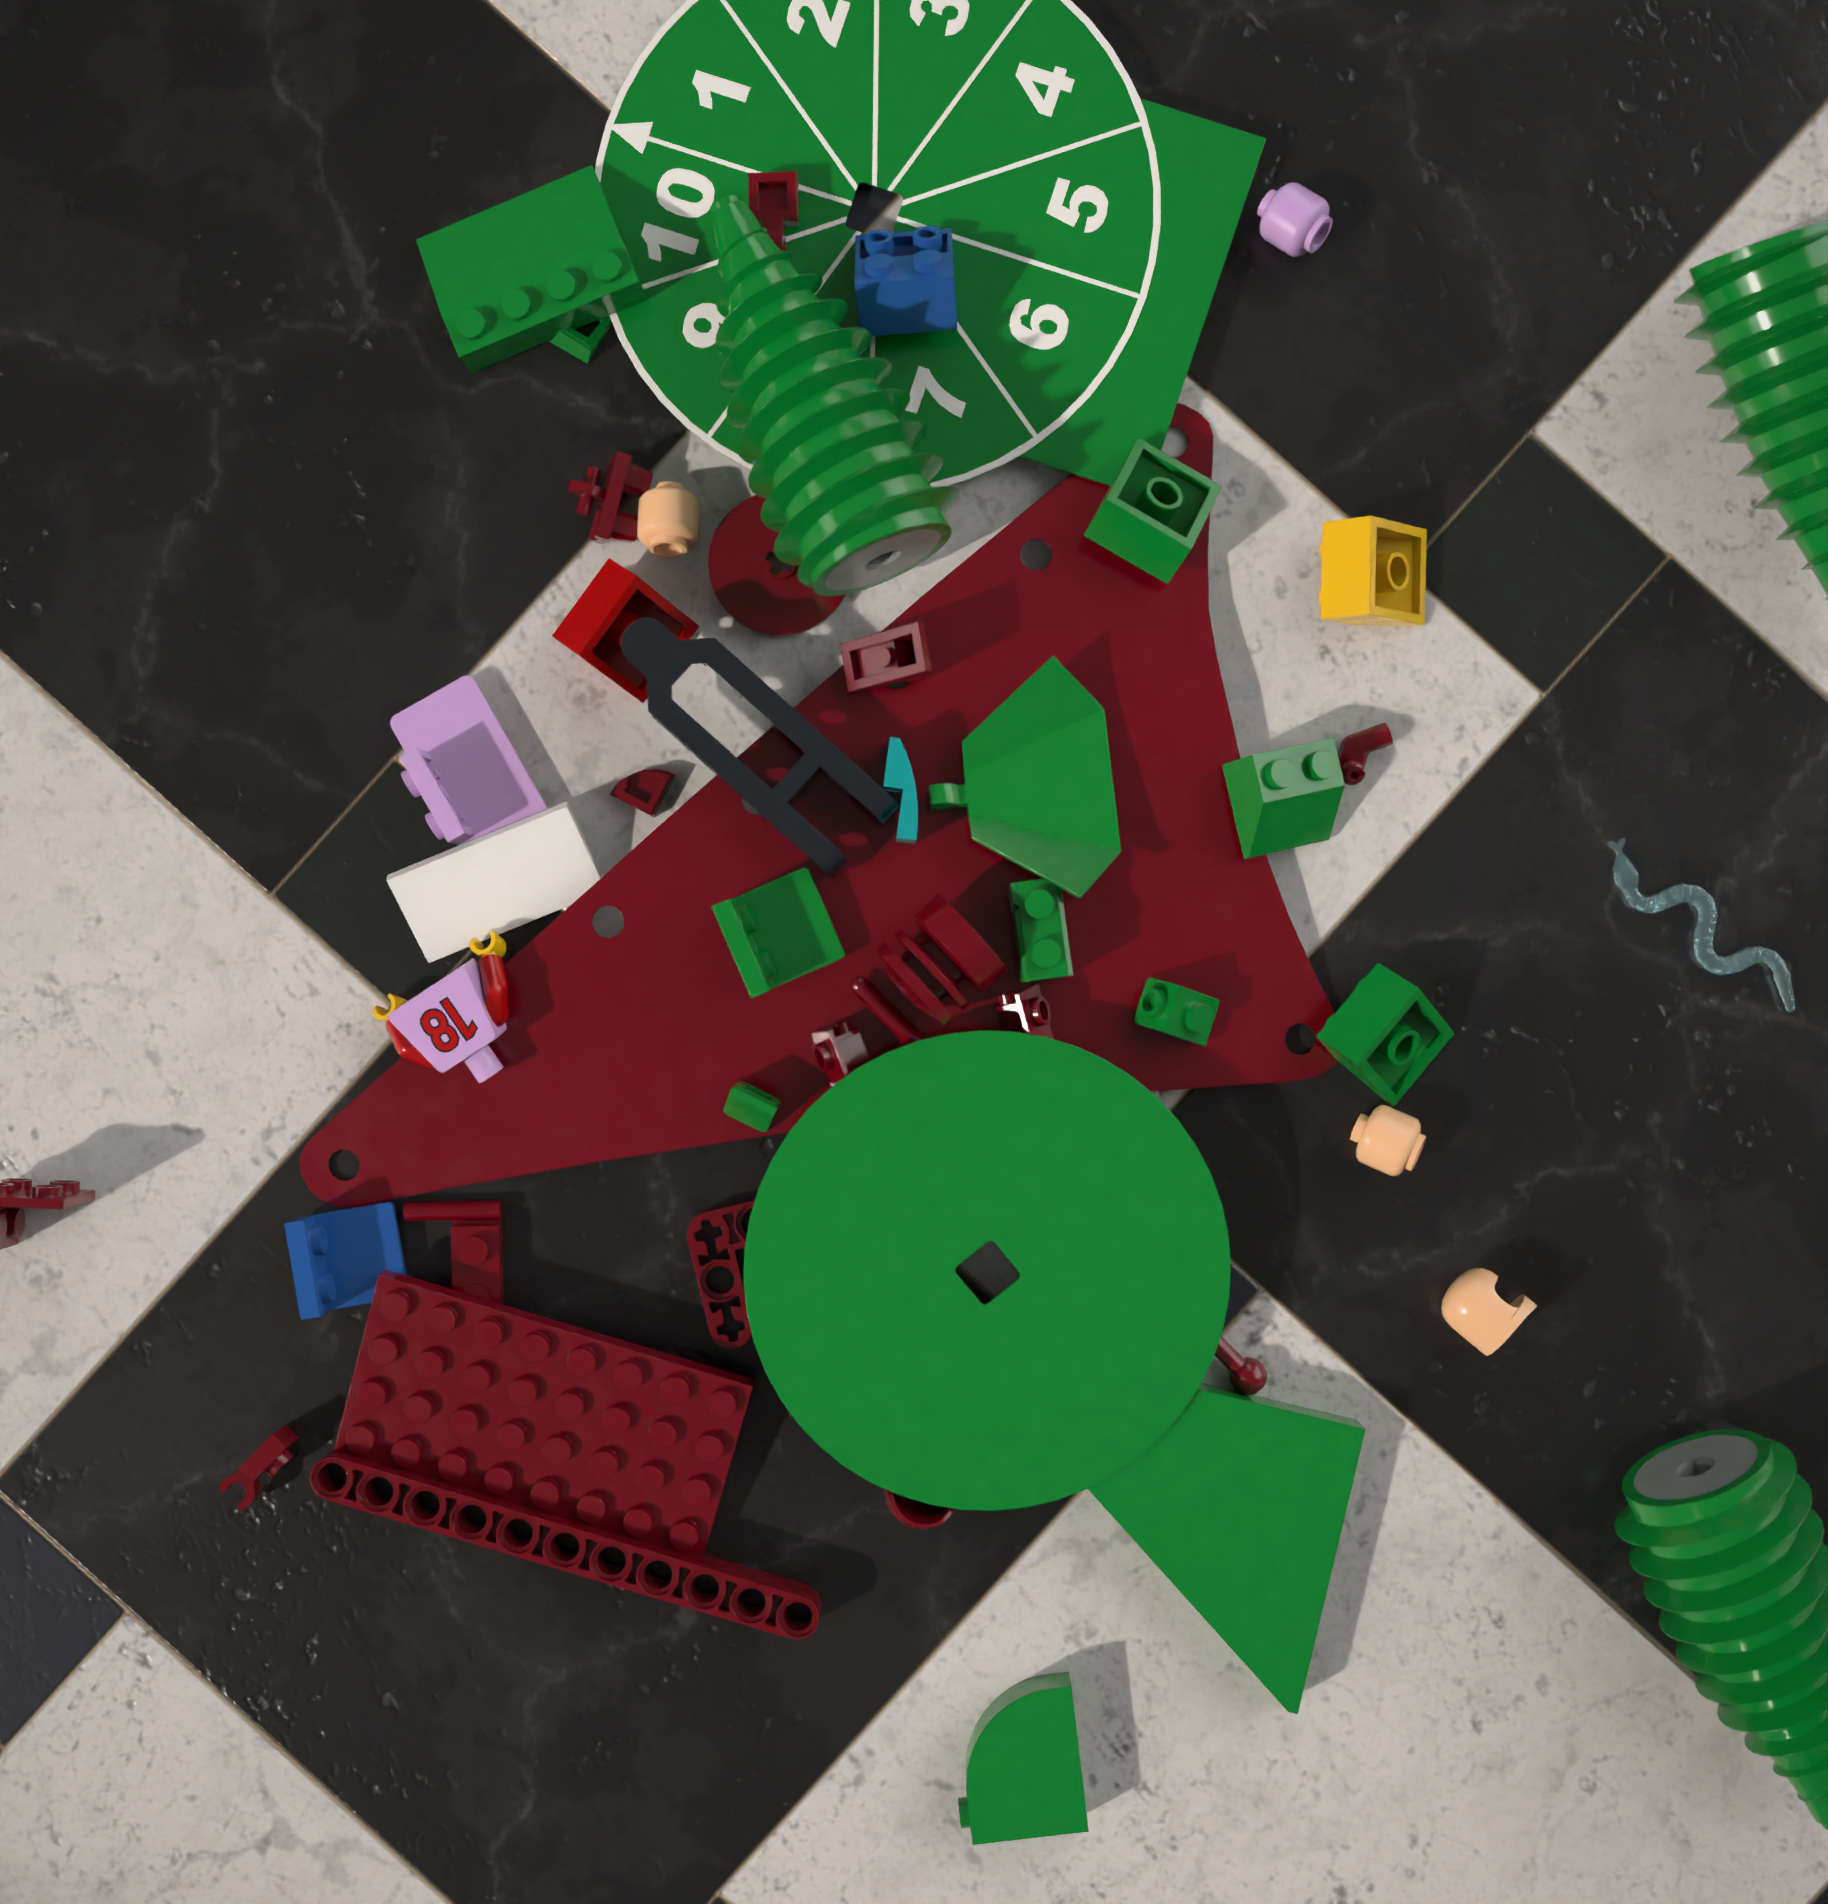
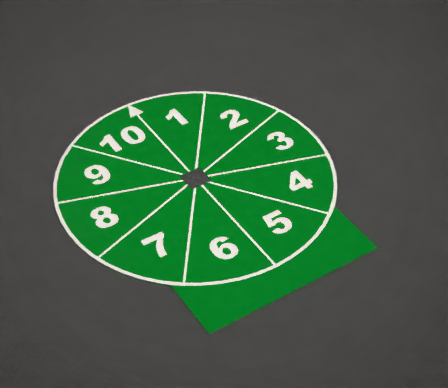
M687 0L658 30L636 60L617 95L605 125L596 159L595 173L648 298L609 316L618 338L636 370L660 402L687 429L716 451L751 470L753 465L740 458L737 452V441L742 430L734 427L727 417L728 403L733 394L723 389L719 380L722 364L727 357L717 350L715 344L718 329L725 320V317L718 312L716 302L720 291L724 287V281L717 272L719 254L711 222L713 214L712 205L725 196L736 195L740 201L745 202L749 207L748 173L797 171L799 178V226H785L786 252L793 254L790 264L800 275L817 274L821 276L822 285L815 293L820 300L840 299L849 304V312L839 325L842 329L859 327L855 293V236L866 234L846 226V220L857 187L860 183H865L899 194L903 197V202L893 232L914 231L922 226H936L940 229L952 228L958 330L872 336L870 345L860 357L862 359L873 357L888 360L892 364V371L879 388L881 390L900 389L909 393L910 402L904 412L897 418L898 422L919 421L925 424L927 427L926 436L913 450L914 453H933L940 455L943 459V466L940 471L929 481L931 487L950 486L970 480L996 469L1017 457L1029 459L1111 486L1138 438L1159 450L1162 449L1266 138L1141 99L1111 45L1093 22L1071 0Z

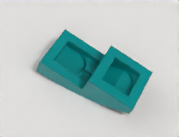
M890 737L883 789L889 792L902 793L896 841L915 844L918 826V803L914 776L900 738Z

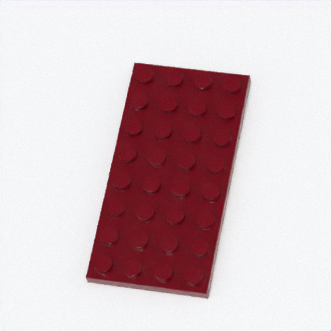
M384 1269L378 1276L334 1451L351 1453L703 1558L755 1379Z

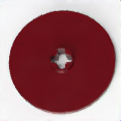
M755 495L735 506L723 518L713 535L708 555L711 585L717 599L727 613L737 622L755 632L772 636H790L809 631L827 620L840 606L845 595H818L813 588L804 586L799 581L797 576L799 566L791 565L793 569L790 572L782 570L778 576L772 574L773 567L768 559L771 555L776 557L774 545L780 532L773 531L762 523L760 513L766 499Z

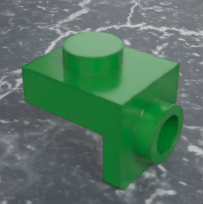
M1149 977L1146 980L1139 1000L1134 1023L1206 1046L1220 1000L1180 985Z

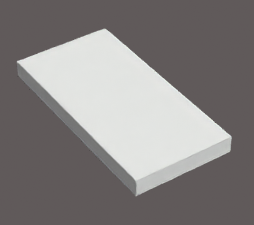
M566 801L388 874L386 881L428 963H431L469 947V942L474 937L481 942L491 938L490 930L499 935L572 905L602 876Z

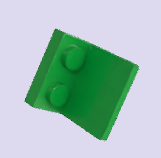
M802 868L735 898H730L711 906L751 998L840 960L845 956L844 949L808 868Z

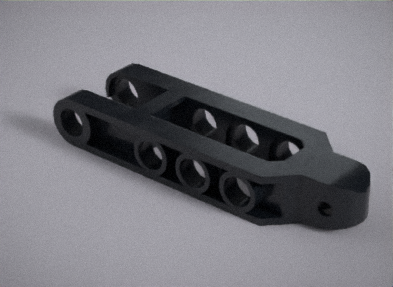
M648 617L634 620L622 633L620 641L622 653L632 667L647 679L648 712L652 715V718L832 879L840 873L850 860L790 806L813 779L822 771L849 797L852 795L863 804L881 824H884L899 807L898 803L716 638L680 640L662 623ZM692 664H703L705 667L708 665L730 685L740 699H746L770 722V725L777 732L780 730L805 753L773 789L672 700V686Z

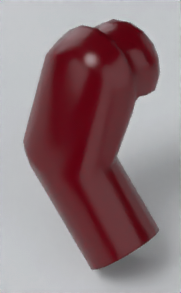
M1385 722L1348 735L1342 740L1337 754L1346 785H1357L1364 779L1366 773L1363 770L1369 753L1393 744L1391 732Z

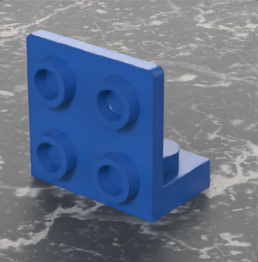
M393 1202L303 1216L284 1223L301 1320L321 1317L333 1309L372 1303L378 1276L384 1269L407 1276Z

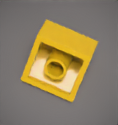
M1375 516L1322 522V541L1320 544L1322 569L1321 589L1319 592L1320 619L1347 625H1425L1427 529Z

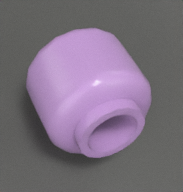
M1296 182L1287 183L1278 191L1271 189L1262 199L1257 211L1258 216L1261 217L1260 235L1265 241L1292 257L1302 256L1307 251L1314 253L1324 243L1332 227L1333 220L1329 217V205L1324 198Z

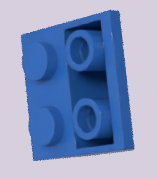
M922 226L914 231L893 233L888 230L878 229L870 231L866 235L855 236V293L859 328L869 330L872 336L958 330L952 228L940 229L936 226Z

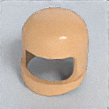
M1473 1268L1464 1272L1450 1285L1443 1297L1441 1310L1445 1321L1485 1356H1488L1496 1351L1512 1335L1537 1305L1523 1294L1507 1304L1495 1291L1498 1276L1484 1268Z

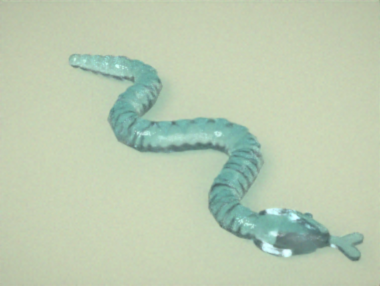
M1620 838L1617 844L1613 841L1608 842V846L1615 850L1617 854L1614 866L1612 867L1615 883L1623 891L1625 899L1632 908L1642 913H1657L1683 902L1692 903L1698 910V919L1693 937L1694 955L1702 967L1721 976L1738 973L1757 963L1767 964L1773 971V978L1779 989V994L1782 997L1786 1011H1795L1790 971L1787 969L1785 961L1775 950L1763 946H1755L1742 949L1729 956L1722 957L1717 955L1712 948L1718 916L1713 897L1701 886L1686 883L1669 887L1652 896L1641 895L1637 889L1639 883L1638 872L1622 851L1626 840Z

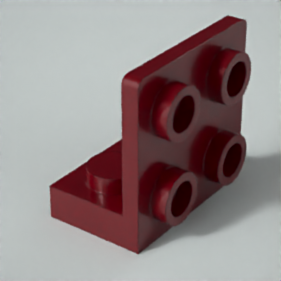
M2 1179L0 1183V1250L19 1243V1238L22 1236L25 1228V1213L20 1208L66 1209L95 1200L96 1190L80 1189V1181L54 1180L50 1181V1185L32 1186V1179Z

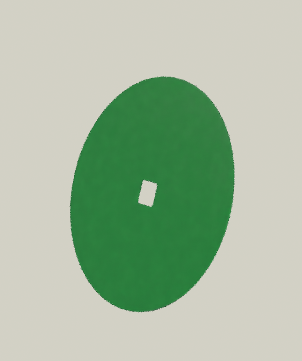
M979 1030L935 1036L888 1051L845 1076L808 1108L789 1131L773 1156L759 1186L749 1219L744 1249L743 1281L747 1316L753 1341L763 1368L780 1400L793 1418L824 1451L852 1472L872 1484L899 1496L929 1505L953 1509L997 1511L1044 1504L1084 1491L1115 1475L1138 1459L1168 1431L1184 1412L1199 1389L1215 1356L1224 1328L1229 1301L1231 1259L1224 1211L1212 1175L1196 1144L1179 1120L1157 1096L1125 1071L1077 1046L1044 1036L1015 1031ZM993 1241L1018 1270L1020 1277L989 1303L982 1304L958 1276L955 1269L985 1243Z

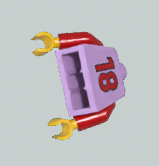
M493 930L489 931L491 943L486 949H484L483 943L476 937L472 938L469 942L470 949L481 958L478 963L472 958L409 1001L389 993L387 996L391 1000L390 1011L378 1005L374 1007L372 1011L373 1016L378 1020L386 1022V1030L397 1053L401 1057L428 1069L436 1068L441 1073L464 1061L479 1084L504 1068L488 1045L507 1030L505 1022L509 1017L508 984L502 960L507 948L504 939Z

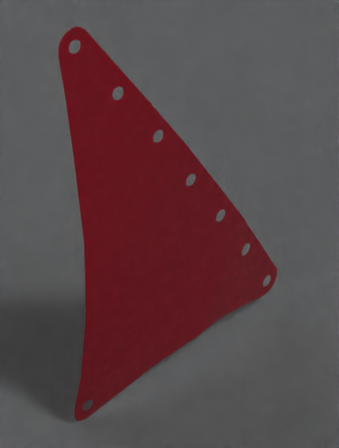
M1177 403L1169 427H1178L1185 432L1188 438V448L1182 455L1173 458L1212 480L1214 436L1210 424L1199 412L1184 404ZM1070 473L881 631L917 621L924 622L932 671L923 681L910 682L908 686L902 689H892L885 685L863 692H848L844 665H842L794 707L802 717L882 789L890 737L900 738L907 753L916 785L918 826L915 844L896 841L902 793L886 791L898 803L899 807L884 824H881L863 804L852 795L849 797L821 771L790 806L850 860L840 873L832 879L763 816L751 814L745 810L741 802L742 798L716 775L504 965L508 984L509 1017L505 1022L507 1030L490 1042V1048L504 1068L479 1084L464 1061L441 1073L436 1068L428 1069L401 1057L318 1131L304 1146L299 1161L301 1175L308 1189L321 1201L335 1206L361 1207L446 1188L594 1162L788 1133L808 1108L831 1088L826 1072L820 1070L814 1059L812 1047L815 1045L811 1034L812 1032L829 1030L835 1024L850 1020L853 1028H859L869 1056V1060L855 1065V1069L888 1051L905 1045L852 992L851 982L856 977L868 979L926 1039L957 1032L979 1030L1002 1031L995 1007L1000 1004L998 995L1015 990L1019 993L1034 984H1039L1041 995L1047 1000L1050 1007L1051 1018L1049 1024L1053 1039L1077 1046L1109 1061L1134 1077L1151 1092L1289 1082L1322 1075L1338 1061L1316 1036L1322 1030L1328 1018L1335 1012L1316 977L1288 915L1267 855L1248 859L1243 858L1222 764L1241 758L1218 663L1209 613L1208 545L1210 513L1191 551L1170 582L1166 584L1083 536L1110 486ZM1032 539L1042 540L1049 545L1052 552L1050 563L1041 570H1030L1023 565L1020 558L1021 548ZM1054 655L1105 710L1121 853L1081 899L1061 889L1073 975L1020 982L1018 968L1020 960L1019 955L1016 953L1007 886L1010 883L1043 878L972 840L967 808L930 812L929 785L946 783L964 784L962 741ZM771 727L737 758L773 789L805 753L780 730L777 732ZM802 868H808L844 949L845 956L840 960L751 998L711 906L730 898H735ZM938 894L971 925L1008 969L984 992L978 990L964 979L958 987L969 1004L965 1010H962L948 995L940 1001L954 1018L946 1027L933 1017L920 1012L888 977L883 961L876 953V950L884 943L900 958L907 953V950L894 936L899 929L919 942L925 935L918 926L914 916ZM603 906H614L621 911L624 918L623 929L612 938L600 936L595 932L592 925L593 915ZM1149 977L1180 985L1220 1000L1206 1046L1134 1023L1139 1000L1146 980ZM1298 1023L1307 1024L1313 1029L1315 1034L1313 1048L1310 1052L1303 1055L1292 1053L1288 1050L1285 1043L1287 1031L1291 1026ZM742 1080L780 1099L781 1104L766 1132L756 1130L724 1113L723 1109L729 1093L737 1081ZM341 1149L350 1150L357 1156L360 1162L357 1175L347 1181L339 1180L332 1175L329 1169V1159L334 1152Z

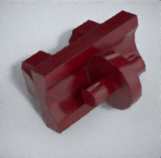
M618 451L616 456L610 457L602 487L598 486L602 470L592 466H588L584 482L577 480L569 481L567 491L580 497L576 509L577 514L590 517L593 502H598L588 537L589 541L603 544L609 540L632 543L636 540L638 516L618 510L622 493L640 499V496L650 489L653 473L630 463L632 455Z

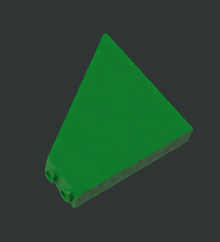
M1201 1383L1184 1412L1155 1444L1115 1475L1088 1488V1490L1288 1712L1298 1714L1366 1429L1356 1419L1256 1395H1242L1235 1390Z

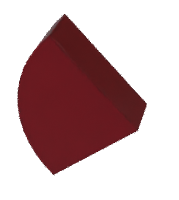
M660 769L638 771L617 783L610 795L655 817L676 775Z

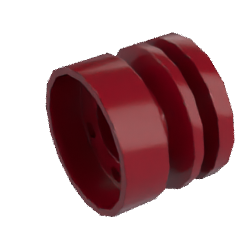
M938 894L914 916L918 926L925 935L919 942L899 929L894 936L907 950V953L900 958L886 943L876 950V953L882 959L888 977L920 1012L933 1017L946 1027L954 1018L940 1001L948 995L962 1010H965L969 1004L958 987L964 979L978 990L984 992L1008 969L971 925Z

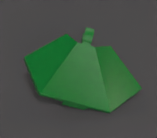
M1053 655L962 741L964 784L946 783L929 785L930 812L967 808L972 840L1081 899L1121 853L1105 710Z

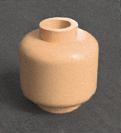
M672 481L660 482L655 488L647 490L640 496L638 503L637 536L641 543L648 547L652 554L660 557L674 558L686 554L688 549L698 543L700 535L701 505L698 498L693 493L685 490L684 486L680 483Z
M1380 1105L1373 1110L1370 1116L1360 1114L1351 1133L1350 1140L1358 1143L1356 1158L1359 1162L1387 1175L1398 1176L1404 1169L1413 1170L1427 1136L1420 1133L1421 1124L1418 1119L1387 1105Z

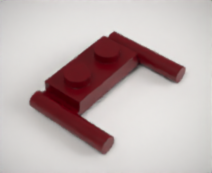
M502 1200L405 1202L403 1208L405 1221L453 1220V1226H451L452 1289L504 1305Z

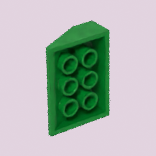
M592 165L416 239L440 313L460 360L471 373L550 341L562 329L571 327L576 330L648 299Z

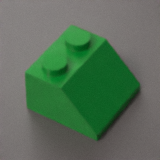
M1138 438L1083 536L1168 584L1191 551L1222 486Z
M1334 738L1253 754L1222 764L1244 859L1329 840L1345 787Z
M1377 963L1369 974L1359 981L1353 993L1338 1011L1328 1018L1316 1037L1337 1061L1384 1101L1394 1107L1455 1033L1417 986Z

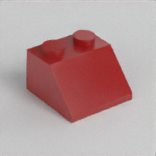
M608 558L552 637L637 700L644 703L648 698L647 679L632 667L622 653L620 645L621 636L626 627L634 620L642 617L654 618L669 629L677 638L683 640L691 639L700 626L637 575Z

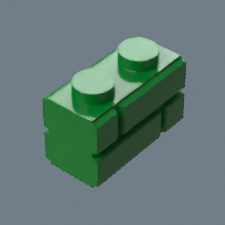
M1045 879L1010 883L1007 888L1016 953L1019 955L1020 960L1018 962L1020 982L1072 976L1073 969L1061 888Z

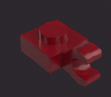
M797 171L748 173L749 208L760 225L768 230V236L780 251L786 252L785 226H799V178Z
M284 1425L273 1433L246 1460L238 1471L227 1476L221 1482L219 1490L223 1493L234 1483L241 1484L246 1490V1495L236 1507L240 1511L246 1509L256 1501L260 1494L259 1480L261 1475L265 1472L271 1477L276 1475L293 1458L288 1449L299 1437L287 1425Z

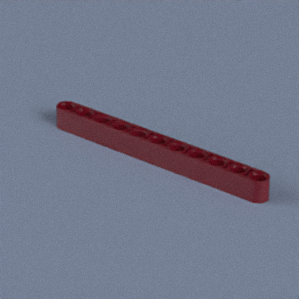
M333 1449L319 1460L310 1472L312 1490L317 1496L331 1502L790 1639L801 1640L807 1638L815 1632L819 1625L822 1601L819 1593L805 1583L704 1554L703 1558H699L343 1451H334ZM330 1463L343 1467L347 1475L346 1483H337L332 1480L328 1473V1465ZM383 1477L392 1484L393 1496L384 1497L378 1494L374 1487V1478ZM430 1491L434 1493L439 1499V1510L432 1511L424 1508L419 1499L420 1492ZM476 1505L482 1508L486 1515V1523L474 1524L466 1516L465 1507ZM523 1519L527 1521L532 1527L533 1536L529 1538L517 1536L512 1531L511 1520ZM560 1533L574 1535L579 1542V1550L573 1552L563 1550L558 1545L557 1535ZM610 1546L621 1549L625 1555L626 1562L621 1565L608 1563L603 1556V1549ZM656 1560L663 1561L671 1567L673 1574L669 1578L658 1579L651 1574L648 1564ZM702 1574L710 1575L718 1582L719 1589L711 1593L703 1592L698 1589L694 1579ZM754 1588L761 1591L766 1601L756 1607L749 1606L741 1599L740 1593L745 1589ZM801 1602L811 1609L812 1615L804 1620H796L787 1613L786 1608L792 1603Z

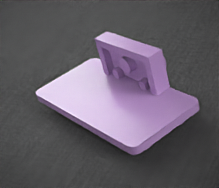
M471 676L460 677L391 718L390 726L406 753L400 757L406 768L405 771L401 772V777L415 798L420 795L422 796L430 810L429 813L425 814V819L439 840L445 837L448 843L459 846L549 809L480 686Z

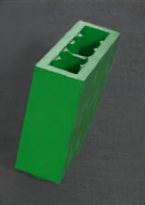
M1069 1671L1040 1675L1015 1684L998 1696L978 1720L972 1732L966 1754L967 1797L958 1798L961 1829H971L972 1845L1089 1832Z

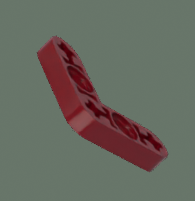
M755 1199L705 1210L694 1217L687 1229V1240L709 1332L713 1341L725 1349H737L743 1346L752 1334L746 1311L744 1277L737 1249L745 1248L747 1230L743 1226L742 1218L747 1210L753 1208ZM704 1220H710L713 1227H721L722 1233L715 1239L717 1252L728 1249L729 1257H715L706 1263L702 1262L701 1255H709L711 1253L707 1239H698L697 1232L703 1228ZM716 1266L728 1268L734 1276L733 1287L726 1292L714 1291L707 1282L708 1272ZM738 1295L740 1303H732L731 1310L735 1321L743 1320L745 1326L739 1329L737 1338H731L729 1331L721 1332L719 1326L726 1320L724 1306L715 1310L712 1302H726Z

